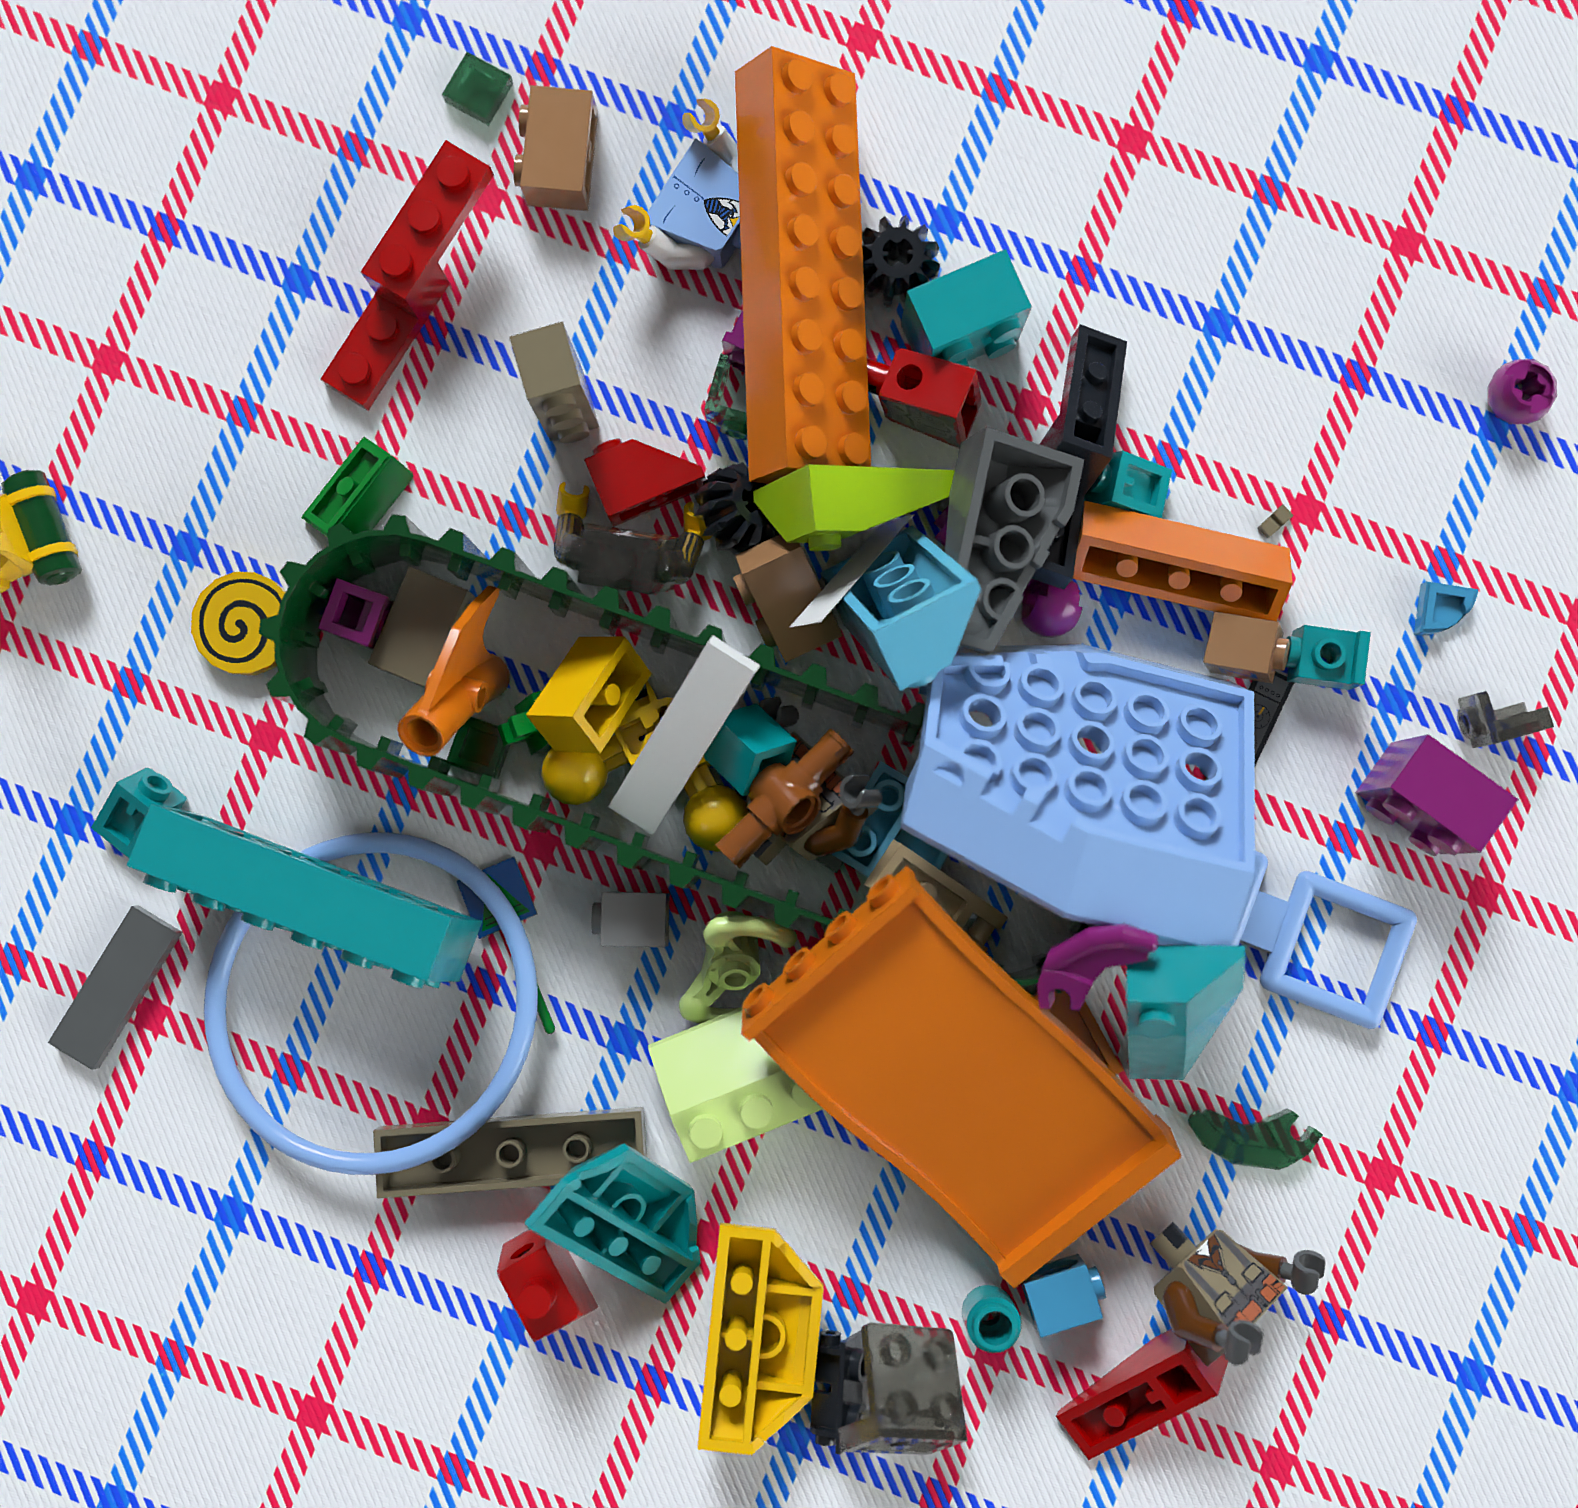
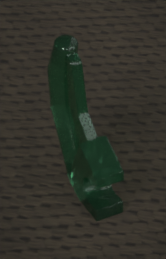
M1288 1108L1259 1122L1244 1125L1210 1109H1206L1203 1112L1196 1110L1190 1114L1187 1120L1202 1146L1231 1164L1273 1170L1284 1169L1307 1156L1323 1136L1317 1129L1308 1126L1301 1137L1293 1138L1290 1128L1299 1115Z

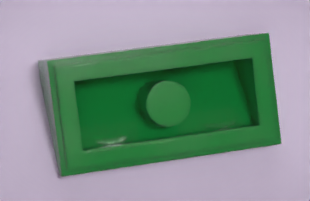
M363 437L301 518L327 538L328 528L342 523L355 534L373 530L412 480L413 473L388 452L366 437Z

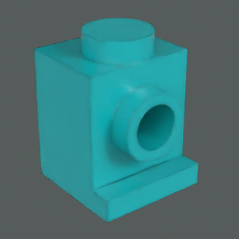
M1303 625L1293 630L1292 636L1286 638L1290 639V649L1286 667H1288L1287 681L1350 690L1365 685L1371 632H1353ZM1323 645L1332 648L1330 664L1321 658L1320 650Z

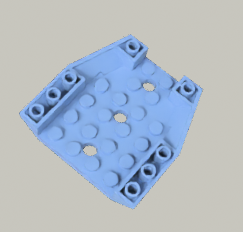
M1084 644L996 646L990 654L958 646L952 664L938 671L937 676L931 682L919 687L918 694L926 695L918 759L906 782L901 829L1063 918L1097 926L1128 924L1156 934L1159 941L1176 945H1233L1255 875L1253 691L1231 681ZM978 711L986 714L994 726L986 727L977 724L970 717L969 712ZM1078 738H1087L1094 741L1096 747L1102 753L1088 752L1080 745ZM1185 764L1199 767L1202 774L1208 780H1200L1192 776Z

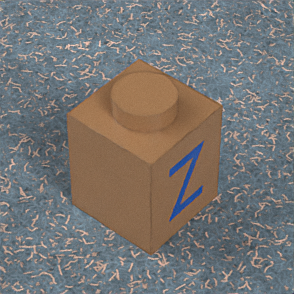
M1214 612L1203 663L1210 673L1273 684L1275 671H1284L1286 667L1290 639L1283 638L1284 632L1277 621Z

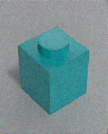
M756 703L731 711L703 758L742 796L749 794L753 780L767 766L774 763H782L787 766L790 763L797 741Z

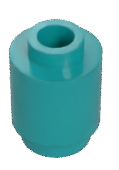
M982 1285L973 1289L966 1296L962 1305V1319L971 1341L981 1350L990 1353L1003 1352L1012 1347L1021 1332V1318L1008 1293L994 1285ZM997 1311V1315L993 1319H982L987 1313Z

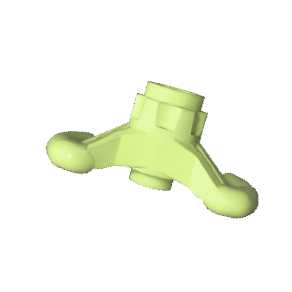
M727 911L716 915L703 931L706 952L702 969L686 993L680 998L679 1010L681 1016L686 1020L701 1024L739 1009L710 1007V1005L726 989L741 990L754 983L760 976L758 938L772 941L784 948H790L797 942V933L791 928L775 924L774 920L759 916H748L736 911Z

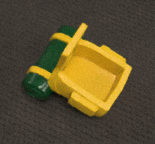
M24 470L9 476L1 483L3 494L0 495V593L8 590L11 582L22 576L26 577L32 573L40 584L52 586L69 582L81 574L82 568L78 560L77 547L70 539L56 502V493L54 488L50 487L45 472L41 470Z

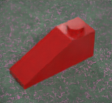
M1172 1329L1151 1339L1058 1410L1056 1417L1087 1459L1090 1460L1218 1396L1228 1361L1224 1354H1222L1207 1367L1189 1342L1177 1337Z

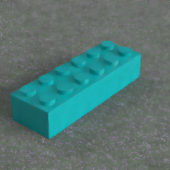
M151 804L126 865L146 873L143 883L172 893L180 890L193 894L192 902L213 910L224 912L225 908L243 913L240 919L243 922L273 931L274 927L292 932L291 940L314 949L322 950L323 946L340 951L343 949L340 959L367 969H372L373 965L384 969L392 968L391 979L420 989L423 988V985L439 988L441 982H460L483 922L204 815Z

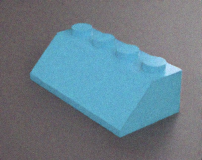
M911 525L896 535L836 604V608L844 626L899 691L907 687L917 688L926 685L937 676L938 671L952 664L981 588L974 576ZM851 557L820 572L825 585L832 580Z

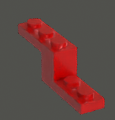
M444 141L360 271L375 292V295L320 378L326 386L369 411L450 285L438 261L494 176L489 165L449 141Z

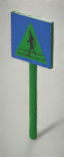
M514 856L482 870L503 892L513 906L520 921L538 914ZM457 880V885L470 917L483 921L478 932V938L481 939L500 931L501 929L484 902L468 886ZM537 983V1012L545 1032L552 1034L555 1031V1026Z

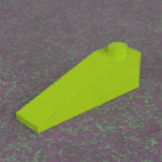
M808 464L753 491L754 503L787 543H809L810 551H828L842 547V539L948 498L955 470Z

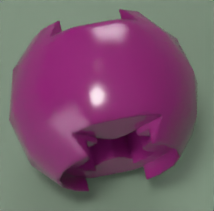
M1517 359L1503 364L1494 373L1487 387L1488 405L1497 418L1509 424H1529L1540 420L1550 411L1557 398V379L1547 365L1535 359ZM1518 383L1522 384L1521 390L1515 388V385ZM1523 394L1528 395L1529 399L1523 400Z
M1031 579L1022 594V617L1020 619L1024 626L1030 632L1046 638L1058 637L1071 631L1079 621L1082 613V607L1079 606L1080 590L1078 585L1071 580L1063 590Z

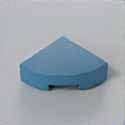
M1428 581L1420 584L1414 635L1436 634L1457 624L1472 609L1479 589Z

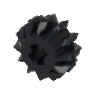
M907 215L901 217L898 227H893L890 220L884 216L879 220V232L868 227L862 232V241L864 243L862 245L864 282L868 281L865 287V295L871 298L880 291L883 292V304L886 307L892 305L894 295H900L902 302L905 304L907 291L929 282V278L937 277L940 269V264L933 259L938 255V243L936 241H925L928 233V228L925 224L913 231L909 230L910 222ZM900 257L905 259V265L899 261L893 266L887 264L888 258L894 262Z
M743 462L737 465L732 464L724 469L719 468L709 474L707 479L703 481V486L694 495V498L700 505L694 516L704 521L706 526L702 536H714L717 551L730 549L734 556L775 537V532L777 531L754 503L753 491L767 484L749 482L748 467Z

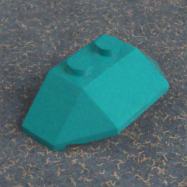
M625 1143L573 1167L524 1222L533 1232L664 1304L671 1299L701 1263L700 1250L696 1245L697 1215L694 1189L688 1183Z

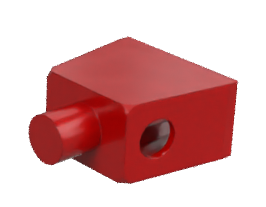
M530 1229L503 1244L497 1267V1275L527 1333L534 1342L555 1333L598 1308L592 1293L568 1250ZM530 1249L528 1252H526L524 1255H522V1253H523L524 1251Z

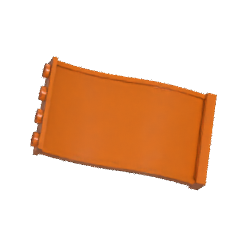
M908 866L904 867L894 877L891 874L882 877L870 889L867 901L852 914L849 911H845L837 916L826 929L825 937L810 950L804 947L797 951L784 966L783 974L769 986L766 983L757 986L743 1002L741 1035L749 1042L754 1038L781 1069L844 1128L885 1158L934 1199L990 1256L998 1267L999 1275L1013 1288L1021 1284L1182 1157L1171 1128L1157 1114L1153 1115L1107 1065L1070 1029L1047 1009H1040L1039 1002L1002 970L950 918L918 883L915 873Z

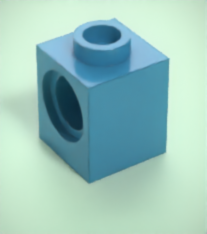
M1079 1254L1046 1263L1021 1283L1033 1324L1041 1338L1103 1318L1098 1303L1099 1300L1106 1298L1101 1277L1096 1266L1087 1268Z

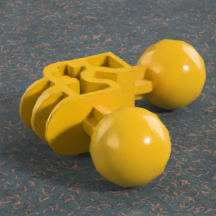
M647 681L645 684L648 695L633 702L615 730V735L611 736L601 753L554 751L551 748L543 760L541 771L546 790L553 798L564 804L579 805L593 800L606 785L609 772L627 763H630L631 767L634 765L660 722V718L664 715L674 698L665 697L657 699ZM645 735L644 740L639 741V738ZM702 757L683 787L689 798L684 807L683 824L686 834L695 845L707 851L720 852L715 844L738 824L749 812V809L747 808L746 801L737 791L728 786L717 785L709 769L712 765Z

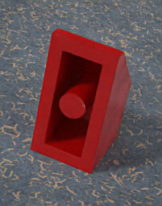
M621 439L606 441L592 450L594 455L584 459L613 527L698 492L700 487L703 486V481L706 480L701 466L634 439L623 443Z

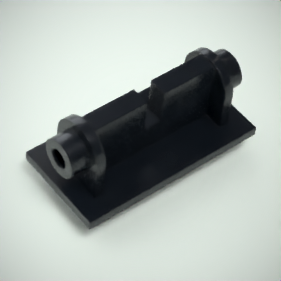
M824 1330L820 1332V1340L818 1341L815 1382L831 1384V1392L817 1389L813 1392L810 1432L815 1434V1443L818 1445L833 1446L836 1444L835 1454L839 1455L860 1441L867 1426L868 1412L866 1405L862 1404L863 1383L869 1373L870 1354L867 1349H864L865 1331L861 1330L841 1341L840 1332Z

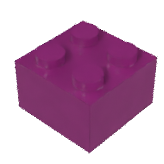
M1429 734L1391 742L1355 792L1368 801L1365 808L1373 816L1390 825L1397 822L1411 833L1408 839L1412 844L1432 856H1437L1438 853L1451 855L1481 853L1519 800Z

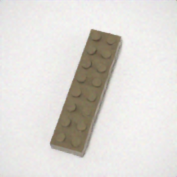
M644 1107L490 1118L477 1132L459 1146L436 1159L398 1172L377 1174V1199L554 1186L573 1167L624 1143L647 1157ZM455 1121L380 1126L373 1130L374 1153L413 1145L430 1138Z

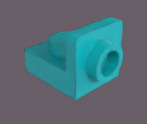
M1123 450L1113 452L1112 459L1088 490L1084 501L1162 518L1172 469Z
M144 768L116 782L91 828L129 858L150 805L156 804L180 809L187 797L176 789L165 776L156 773L151 768Z

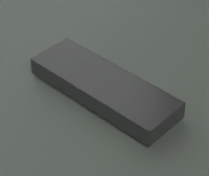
M139 905L131 906L48 1043L91 1070L100 1068L183 932Z

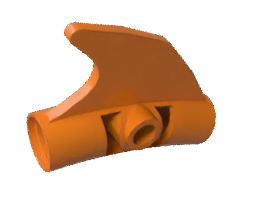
M488 585L470 603L453 625L437 663L427 678L425 694L398 723L397 731L399 738L409 750L418 755L429 757L437 755L475 713L481 712L486 704L501 696L507 690L510 682V673L507 665L500 657L489 653L483 642L486 622L499 596V589L497 587Z

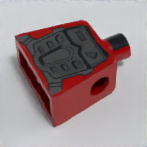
M904 348L896 351L890 366L869 358L867 359L868 392L879 396L884 415L887 419L960 448V443L968 438L982 404L976 369Z

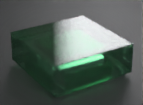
M466 52L444 89L442 97L445 103L489 126L514 83L510 74Z

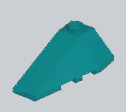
M1158 945L1156 952L1150 953L1147 960L1126 964L1129 1079L1184 1080L1244 988L1245 946Z

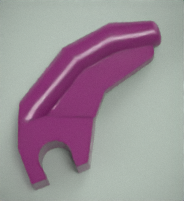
M1128 924L1089 927L1054 946L1047 954L1037 983L1039 1008L1050 1009L1055 1000L1054 989H1062L1070 995L1071 1010H1080L1094 981L1106 968L1147 960L1149 954L1155 953L1158 948L1157 935Z

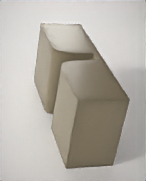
M1282 504L1257 528L1269 538L1294 515Z

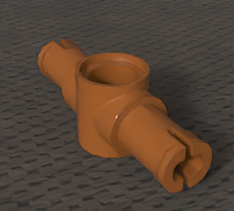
M830 728L798 763L792 760L787 766L782 763H774L767 766L756 776L750 786L749 797L752 802L747 806L750 811L715 846L740 869L772 834L778 837L783 831L790 835L804 830L812 823L820 810L821 800L818 795L823 791L820 785L854 751Z

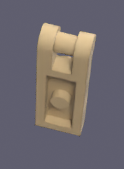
M893 839L864 885L871 889L882 877L888 874L894 877L904 867L908 866L915 873L918 883L961 929L972 913L977 916L966 934L986 953L988 948L984 946L994 929L1001 930L1008 917L915 852Z

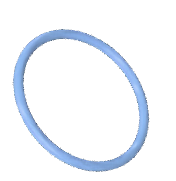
M367 832L345 835L323 841L302 850L301 853L325 862L365 853H389L423 860L440 867L468 886L484 902L497 921L510 950L515 971L516 1013L508 1049L490 1085L477 1102L447 1128L423 1141L391 1151L352 1153L333 1150L307 1141L283 1127L265 1111L246 1086L237 1068L230 1046L226 1019L228 983L236 953L251 926L240 920L243 913L236 911L230 917L219 938L209 966L204 998L205 1035L209 1056L225 1095L241 1118L268 1144L293 1159L329 1172L350 1175H377L413 1168L442 1156L472 1136L493 1116L517 1081L528 1056L537 1017L538 987L531 946L519 917L500 888L472 862L447 847L411 835L390 832Z

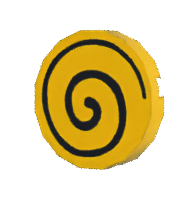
M232 572L215 579L200 593L192 610L191 633L198 651L211 665L231 674L259 675L276 668L274 642L259 634L261 619L278 615L280 603L286 591L274 580L255 572Z

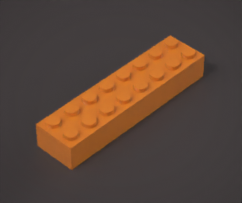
M771 46L735 71L749 482L770 484L808 464L871 467L855 73Z

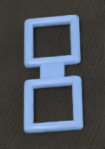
M1255 851V875L1232 946H1238L1241 941L1269 952L1260 976V983L1264 989L1364 1028H1377L1382 1021L1417 923L1416 914L1410 909L1310 871H1303L1298 874L1288 902L1259 891L1268 866V859L1263 853ZM1313 895L1392 925L1364 1004L1285 975ZM1158 940V945H1176Z

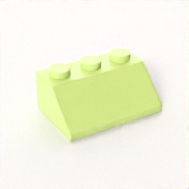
M742 1007L648 1045L670 1118L690 1163L823 1110L781 1069L754 1038L749 1042L741 1035Z

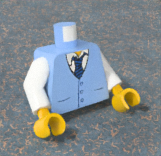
M705 98L696 100L698 106L705 113V121L702 125L696 121V118L690 112L684 113L682 117V123L688 131L693 133L702 132L705 136L703 142L695 138L648 212L637 205L621 209L624 215H628L633 220V231L623 224L613 227L614 235L618 240H639L638 246L643 251L671 270H704L708 266L722 269L736 248L741 250L737 143L725 127L717 126L720 118L719 109L712 100Z

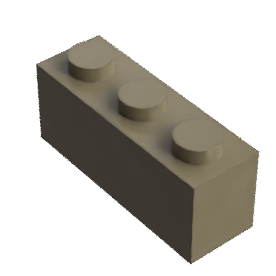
M563 321L509 336L527 400L549 440L559 439L560 443H572L590 435L589 430L599 428L583 368Z

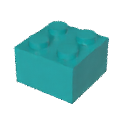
M1006 249L908 290L901 327L912 351L969 367L968 361L986 354L988 359H994L1014 349L1017 345L1015 341L1020 338L1032 306Z

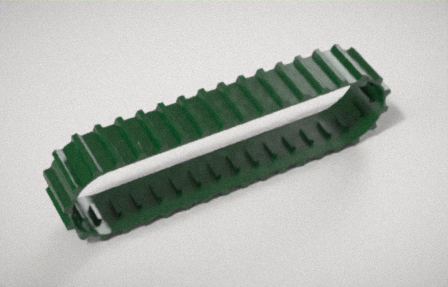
M392 514L383 530H368L358 534L353 533L342 523L328 528V547L316 553L305 565L287 561L280 570V574L288 585V589L281 600L278 615L261 619L259 634L274 642V657L278 672L266 686L271 697L295 705L308 719L304 738L314 745L348 755L356 752L357 766L397 778H402L408 772L409 785L423 791L449 797L460 786L461 805L473 810L498 815L508 804L512 806L513 825L526 830L546 833L555 823L565 826V844L576 849L595 851L604 841L617 846V864L629 869L643 870L652 859L669 865L670 884L682 889L692 888L700 878L722 885V904L735 909L740 907L749 896L773 904L775 924L789 928L802 915L825 924L826 931L834 920L795 905L799 893L789 889L787 897L783 901L746 887L745 885L750 874L738 870L734 882L696 868L700 857L698 854L686 851L683 862L646 849L650 836L635 832L630 843L596 830L601 819L597 816L584 812L579 824L547 812L551 799L533 793L530 803H523L497 793L502 782L499 779L482 774L479 784L476 785L449 775L448 773L453 762L433 755L428 766L401 757L399 754L403 743L384 736L380 737L376 747L353 733L358 724L349 718L338 714L335 715L324 696L328 690L325 683L320 681L318 675L317 648H319L321 629L318 627L336 579L353 583L360 577L375 572V568L398 561H406L412 566H421L422 560L448 565L447 570L456 578L466 582L470 573L498 583L497 588L506 597L516 600L518 593L522 592L549 602L548 608L555 615L565 618L568 610L599 621L598 626L601 630L613 637L618 628L650 640L649 645L653 652L661 655L664 654L666 647L698 658L712 636L726 643L721 628L709 624L697 637L679 631L670 609L656 605L645 618L631 613L623 597L616 589L604 586L594 598L583 595L582 591L565 570L553 566L542 579L536 578L514 551L501 547L488 560L463 532L450 528L437 541L429 538L404 515ZM760 644L748 657L760 665L751 680L752 689L762 692L766 683L803 697L801 707L812 710L813 704L816 702L854 716L851 723L854 727L861 729L865 720L902 734L904 736L901 744L908 747L914 744L915 739L921 740L925 704L917 702L906 715L880 706L878 687L866 682L854 695L847 694L827 686L826 668L812 663L801 676L776 667L774 648L764 644ZM839 908L837 916L846 910ZM1075 921L1069 930L1076 935L1089 927L1097 925ZM1039 953L1033 956L1035 966L1007 974L1020 986L1037 984L1047 954ZM996 963L1003 970L1004 965ZM1054 989V992L1058 994L1064 991L1062 989Z

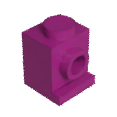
M337 578L318 628L342 639L374 649L393 602L385 595Z

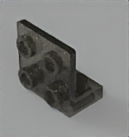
M868 1323L862 1326L861 1335L869 1410L859 1413V1421L838 1429L840 1451L929 1455L968 1441L952 1330L883 1323Z

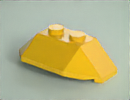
M720 1223L697 1450L753 1455L765 1444L768 1438L782 1428L813 1398L824 1284L775 1228Z

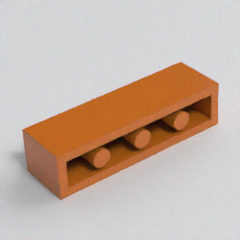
M1084 501L1073 579L1213 612L1277 621L1293 584L1290 548Z

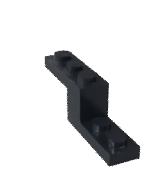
M1082 324L1078 326L1071 337L1060 414L1040 442V445L1084 459L1074 511L1066 525L1059 529L1048 548L1049 555L1041 568L1036 569L1031 578L1063 590L1071 582L1074 575L1084 497L1112 459L1127 341Z

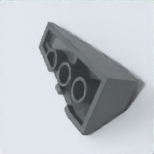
M989 427L982 429L960 443L949 496L945 553L977 579L981 590L959 646L985 654H990L994 651L1023 600L1022 594L1036 569L1041 568L1049 555L1048 548L1059 529L1066 525L1074 511L1084 459Z

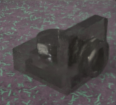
M1487 691L1458 699L1460 706L1457 713L1458 724L1462 734L1467 739H1470L1472 748L1500 743L1554 727L1548 707L1528 711L1525 702L1493 710Z

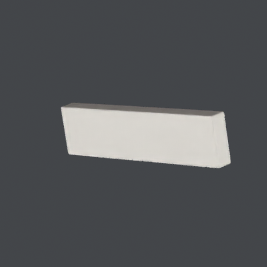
M712 636L608 807L651 835H654L760 665L715 636Z

